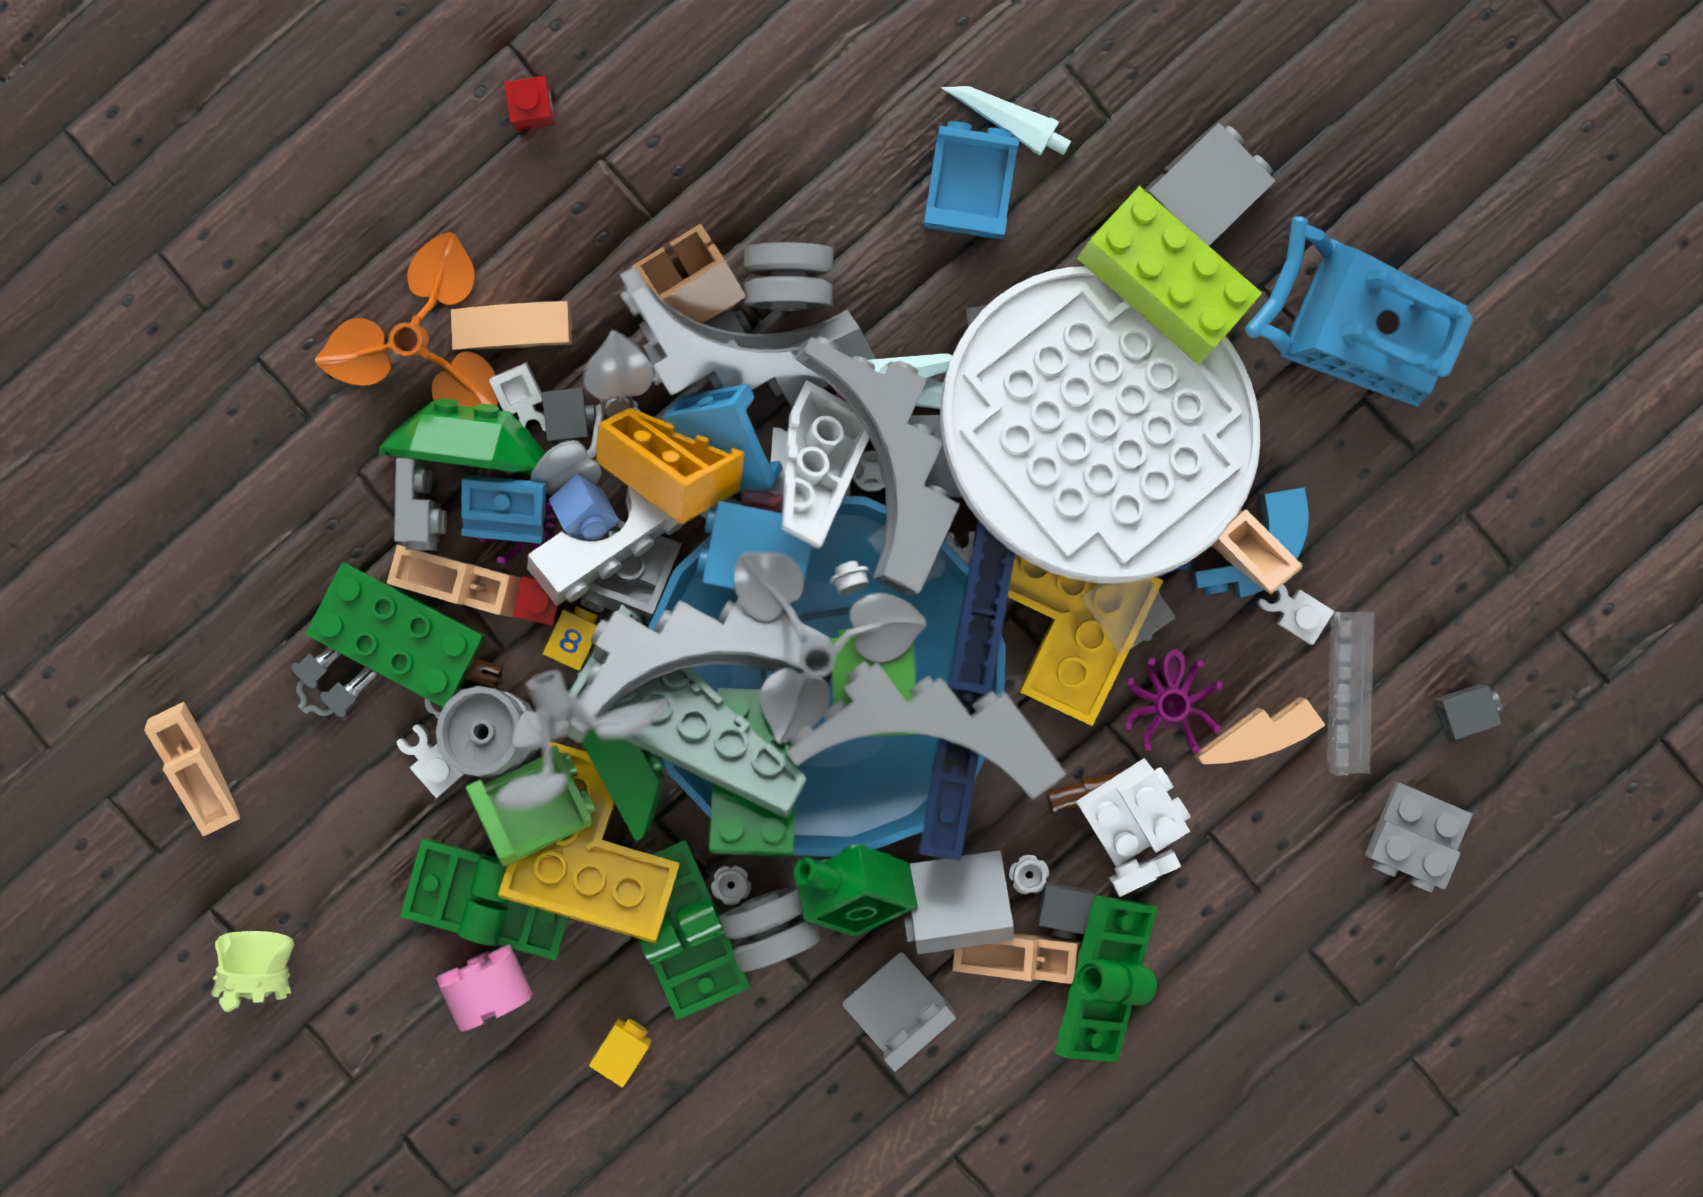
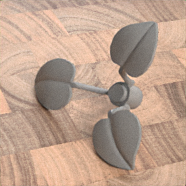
M611 331L603 346L588 362L583 375L584 384L587 391L599 398L600 404L595 406L596 419L591 446L586 451L585 447L578 441L563 442L550 449L540 459L531 474L530 481L546 482V494L554 495L577 473L596 485L602 473L601 466L593 458L597 454L598 424L603 421L604 415L612 417L627 408L641 412L632 396L641 395L649 389L653 381L654 372L647 356L628 338L615 331Z
M774 552L743 553L736 562L734 573L735 588L743 608L751 616L762 621L774 620L784 609L801 643L800 663L803 669L802 674L791 668L780 669L768 676L761 687L760 703L762 711L773 731L776 741L780 744L788 742L790 737L806 725H809L811 728L814 727L822 719V714L828 710L831 697L829 685L819 677H823L831 672L835 663L834 654L841 653L842 647L851 637L856 636L855 645L863 657L874 662H887L902 655L917 635L926 627L925 618L910 603L896 596L878 593L867 595L852 605L849 614L854 628L847 630L836 643L832 644L829 639L821 635L808 637L794 609L789 604L798 600L804 590V577L798 564L790 557Z
M548 672L533 678L528 683V687L537 711L535 713L524 710L515 728L512 745L516 751H529L543 746L545 768L541 775L525 776L505 786L496 797L498 808L523 809L538 806L550 801L563 791L567 785V777L565 774L553 775L550 741L566 735L569 721L565 719L570 716V707L573 706L592 729H598L597 735L599 738L616 739L633 735L650 725L667 705V698L664 697L662 700L652 703L615 709L605 713L600 719H595L579 702L576 693H567L560 672Z

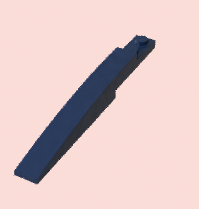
M977 520L947 682V686L970 716L977 712L973 705L992 691L1015 553L996 539L979 520ZM937 738L931 772L932 778L918 853L960 861L979 753L944 738Z

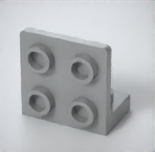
M898 952L843 1001V1007L883 1051L884 1060L894 1072L956 1019L954 1009L904 952Z

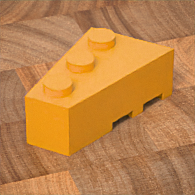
M627 408L598 424L596 454L598 464L680 524L718 504V501H723L740 491L745 452L732 448L730 453L710 446L709 438L697 435L695 440L674 432L675 425L631 408Z

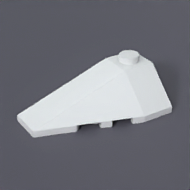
M807 380L789 414L782 529L819 549L867 445L869 435L860 419L846 401Z

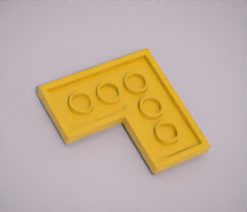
M1015 553L1008 598L1053 618L1021 683L1019 692L1093 726L1163 580L1153 577L1135 582L1113 584L1086 582L1049 572L1028 562Z
M550 741L551 747L556 745L561 755L569 753L578 772V775L572 777L578 791L587 790L596 810L590 813L592 825L509 864L498 893L499 897L656 944L680 863L604 841L603 839L615 805L610 793L587 752Z

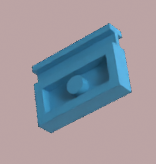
M465 475L463 477L461 508L463 529L461 530V536L540 544L544 541L546 482Z

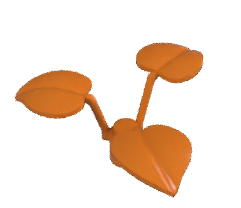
M452 232L441 234L427 242L416 253L409 265L407 273L409 289L417 296L429 297L427 304L416 316L412 317L411 323L396 325L390 332L389 341L387 344H384L385 335L379 325L364 318L350 319L336 328L315 359V363L332 377L349 384L366 386L376 384L389 375L392 363L387 351L393 349L395 353L402 356H416L420 354L423 358H427L445 369L438 373L432 382V397L434 401L437 399H453L458 401L459 405L474 407L478 404H492L497 407L499 405L496 394L489 382L491 377L496 376L489 362L476 353L465 351L459 353L450 364L427 349L429 342L428 333L420 325L421 321L435 306L437 300L446 305H454L467 298L473 290L475 284L473 262L457 235Z

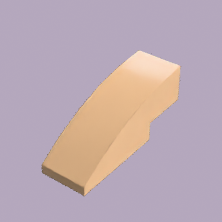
M568 301L451 309L452 350L572 345L571 304Z
M1240 510L1237 517L1227 525L1226 531L1211 545L1241 573L1270 594L1302 569V564L1247 510L1244 512Z
M401 545L396 546L387 580L389 585L508 617H513L521 578L420 550H406V547Z
M1299 697L1271 718L1265 710L1255 709L1193 756L1202 764H1222L1254 759L1297 743L1324 727L1325 724L1308 700Z
M182 702L149 718L144 731L164 762V773L202 836L204 837L239 820V812L224 777L186 704Z
M1014 933V940L954 949L953 971L1025 981L1036 979L1072 984L1083 940Z

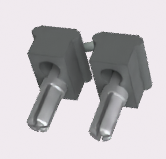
M328 647L316 658L309 653L299 664L293 663L291 666L292 672L300 679L296 686L297 694L301 699L298 707L305 714L310 711L320 716H328L334 713L340 720L348 718L347 713L358 703L355 699L359 695L358 693L377 676V673L372 671L355 687L371 671V669L365 667L344 687L338 682L328 693H321V700L328 707L327 710H321L317 706H306L307 697L302 687L305 684L311 691L317 692L319 684L329 675L327 669L330 667V664L341 653L337 651L332 653L334 649Z

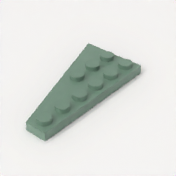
M622 604L618 612L636 621L632 617V613ZM593 654L569 694L576 693L577 697L582 700L590 688L585 684V681L594 664L598 662L592 658ZM691 668L679 669L647 681L621 697L605 712L627 706L652 703L666 697L667 705L650 725L633 735L622 737V739L785 818L788 817L805 785L806 776L772 744H766L750 728L751 725L741 715L737 716L723 703L724 699Z

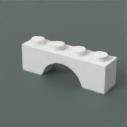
M629 486L625 501L628 520L619 532L610 538L595 542L577 540L561 532L528 554L527 569L556 606L566 599L569 602H573L586 593L589 589L588 584L598 577H601L603 580L609 578L621 568L623 560L632 554L635 557L641 556L654 545L655 538L664 532L668 535L673 534L686 522L680 524Z

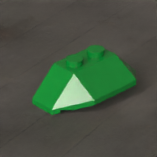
M437 399L434 402L428 403L393 431L379 447V455L413 458L526 473L529 475L532 474L537 463L546 454L511 412L500 411L499 407L492 404H478L474 407L462 406L453 399Z
M591 728L581 743L635 841L643 838L651 828L665 775L662 772V769L665 768L663 758L622 738L601 739L597 735L598 729Z

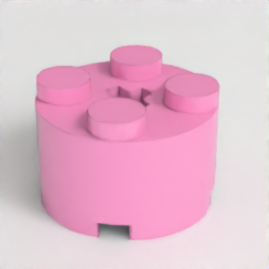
M510 944L491 953L486 951L466 961L468 966L460 970L459 968H454L436 977L439 988L460 1031L478 1027L484 1024L483 1020L493 1016L498 1018L523 1005L533 996Z

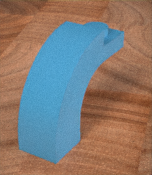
M1305 487L1258 495L1263 527L1297 559L1304 546L1308 530L1309 513ZM1233 565L1190 572L1192 587L1204 588L1205 595L1229 591L1228 583H1233L1235 597H1245L1264 590Z

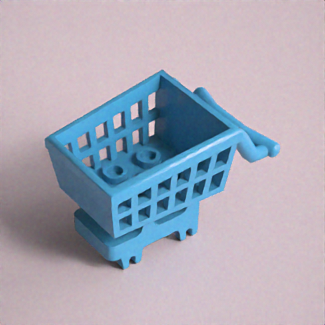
M1296 216L1291 221L1287 259L1272 294L1264 306L1246 325L1245 332L1251 338L1261 336L1268 339L1280 351L1279 357L1411 406L1419 407L1420 403L1431 394L1437 378L1445 377L1451 372L1472 324V315L1467 312L1468 306L1358 249L1346 246L1334 239H1329L1326 233L1308 225L1305 217ZM1307 239L1312 242L1317 251L1322 255V258L1287 336L1283 330L1273 327L1269 323L1284 307L1303 263L1305 240ZM1383 311H1391L1397 318V328L1389 335L1381 333L1376 325L1377 317Z

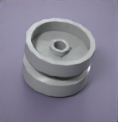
M761 243L744 247V269L754 275L769 276L751 279L744 284V293L746 295L744 306L773 311H805L833 306V285L823 279L809 278L811 276L825 275L833 269L832 247L809 243Z
M481 686L464 689L449 699L439 714L436 728L438 749L447 764L460 773L496 779L530 763L537 753L538 748L529 751H516L512 745L515 728L524 710L532 712L533 710L527 702L515 694Z
M798 885L754 897L719 917L727 938L740 939L748 937L737 944L732 951L740 972H747L777 963L809 949L822 940L816 924L804 921V918L791 920L803 913Z

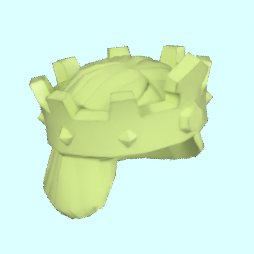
M264 931L231 932L218 937V940L215 941V948L218 954L219 966L215 969L216 975L213 977L215 985L211 994L213 997H219L221 991H224L223 997L219 1001L224 1011L230 1012L239 1007L241 1000L239 997L253 999V1003L263 1002L264 997L274 992L277 1000L287 998L286 994L291 993L288 983L290 974L288 973L287 962L295 945L293 939L283 934Z

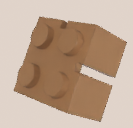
M701 224L670 242L689 274V277L682 280L663 247L632 265V268L635 267L648 286L662 300L675 310L702 324L719 313L730 310L737 302L746 297L725 259Z

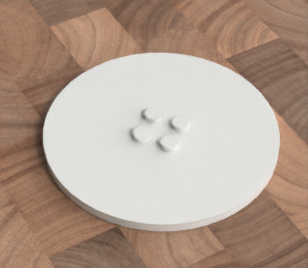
M1086 266L1057 269L1033 276L1014 285L995 298L971 323L958 343L948 365L943 383L940 403V426L943 447L954 481L967 505L989 532L1011 551L1038 567L1070 579L1111 584L1135 582L1162 575L1188 563L1210 547L1226 531L1227 525L1237 517L1245 503L1254 481L1260 451V419L1257 400L1245 366L1229 339L1225 336L1198 365Z

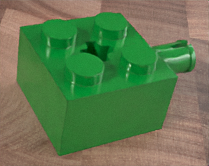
M855 844L844 848L843 853L829 860L814 861L811 858L804 857V861L800 859L795 865L794 877L798 883L804 921L852 936H858L918 908L910 863L892 857L891 854L869 849L862 844Z

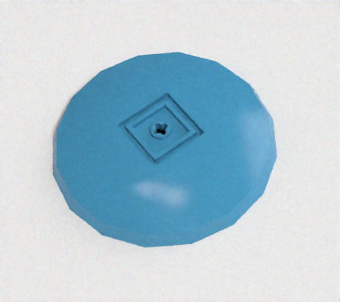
M843 496L822 545L819 549L813 545L811 547L801 602L795 601L789 604L794 609L801 623L829 638L839 637V629L854 628L849 613L852 605L859 599L867 595L882 593L905 600L915 607L926 621V627L914 639L915 684H918L928 676L932 681L941 677L947 684L969 566L943 540L920 593L907 597L873 580L883 550L887 508L885 505L868 497ZM784 498L757 509L783 514ZM712 534L674 569L648 626L650 630H655L665 610L673 613L679 601L718 621L728 600L737 602L736 589L703 583L704 574L697 573L701 549L709 550ZM857 561L859 567H868L867 578L869 585L858 592L838 595L836 586L830 584V579L836 575L834 569L839 565ZM1002 635L992 691L996 696L1004 692L1006 645ZM709 664L690 667L716 693L717 688L761 689L768 676L774 673L745 665ZM832 677L830 678L829 685L831 697L828 709L833 706ZM822 717V719L811 729H816L818 726L824 723L826 719ZM925 734L856 737L834 744L797 765V769L806 776V782L795 804L793 856L835 857L843 853L844 848L855 844H862L869 849L875 850L922 832L938 737ZM980 753L975 779L985 759V756ZM663 758L668 774L711 819L713 782Z

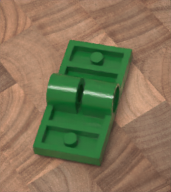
M344 562L341 563L305 635L443 708L448 700L459 692L487 637L437 611L430 604L408 593L399 591Z
M717 688V694L724 699L723 703L737 716L741 715L751 725L750 728L766 744H772L797 768L786 753L793 745L790 741L781 744L776 741L773 731L762 711L760 703L761 689ZM713 783L710 853L793 856L795 804L788 817L785 818Z
M428 838L421 840L400 917L458 933V936L475 943L491 946L497 944L506 946L510 944L512 949L555 961L558 958L569 919L568 917L500 898L498 893L507 866L502 867L498 858Z
M687 838L651 854L678 862L680 867L656 944L638 938L649 964L654 967L676 1020L751 988L746 972H740L732 953L735 947L731 938H727L719 919L721 915Z
M1094 896L1082 947L1078 954L1072 986L1068 993L1066 1010L1058 1033L1055 1054L1068 1059L1118 1062L1132 1005H1146L1153 999L1156 993V977L1150 968L1143 965L1157 906L1146 902Z

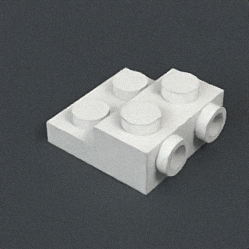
M1145 758L1076 801L1116 867L1150 846L1157 853L1190 832L1184 822L1191 818L1189 812L1179 797L1172 800L1167 791L1174 788L1161 767L1154 771Z

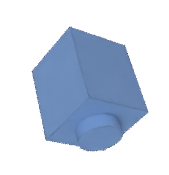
M579 473L574 475L549 499L564 531L581 541H598L619 522L604 491Z

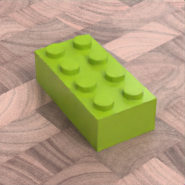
M1141 186L1128 197L1098 230L1077 257L1082 264L1198 365L1210 354L1262 294L1261 291Z

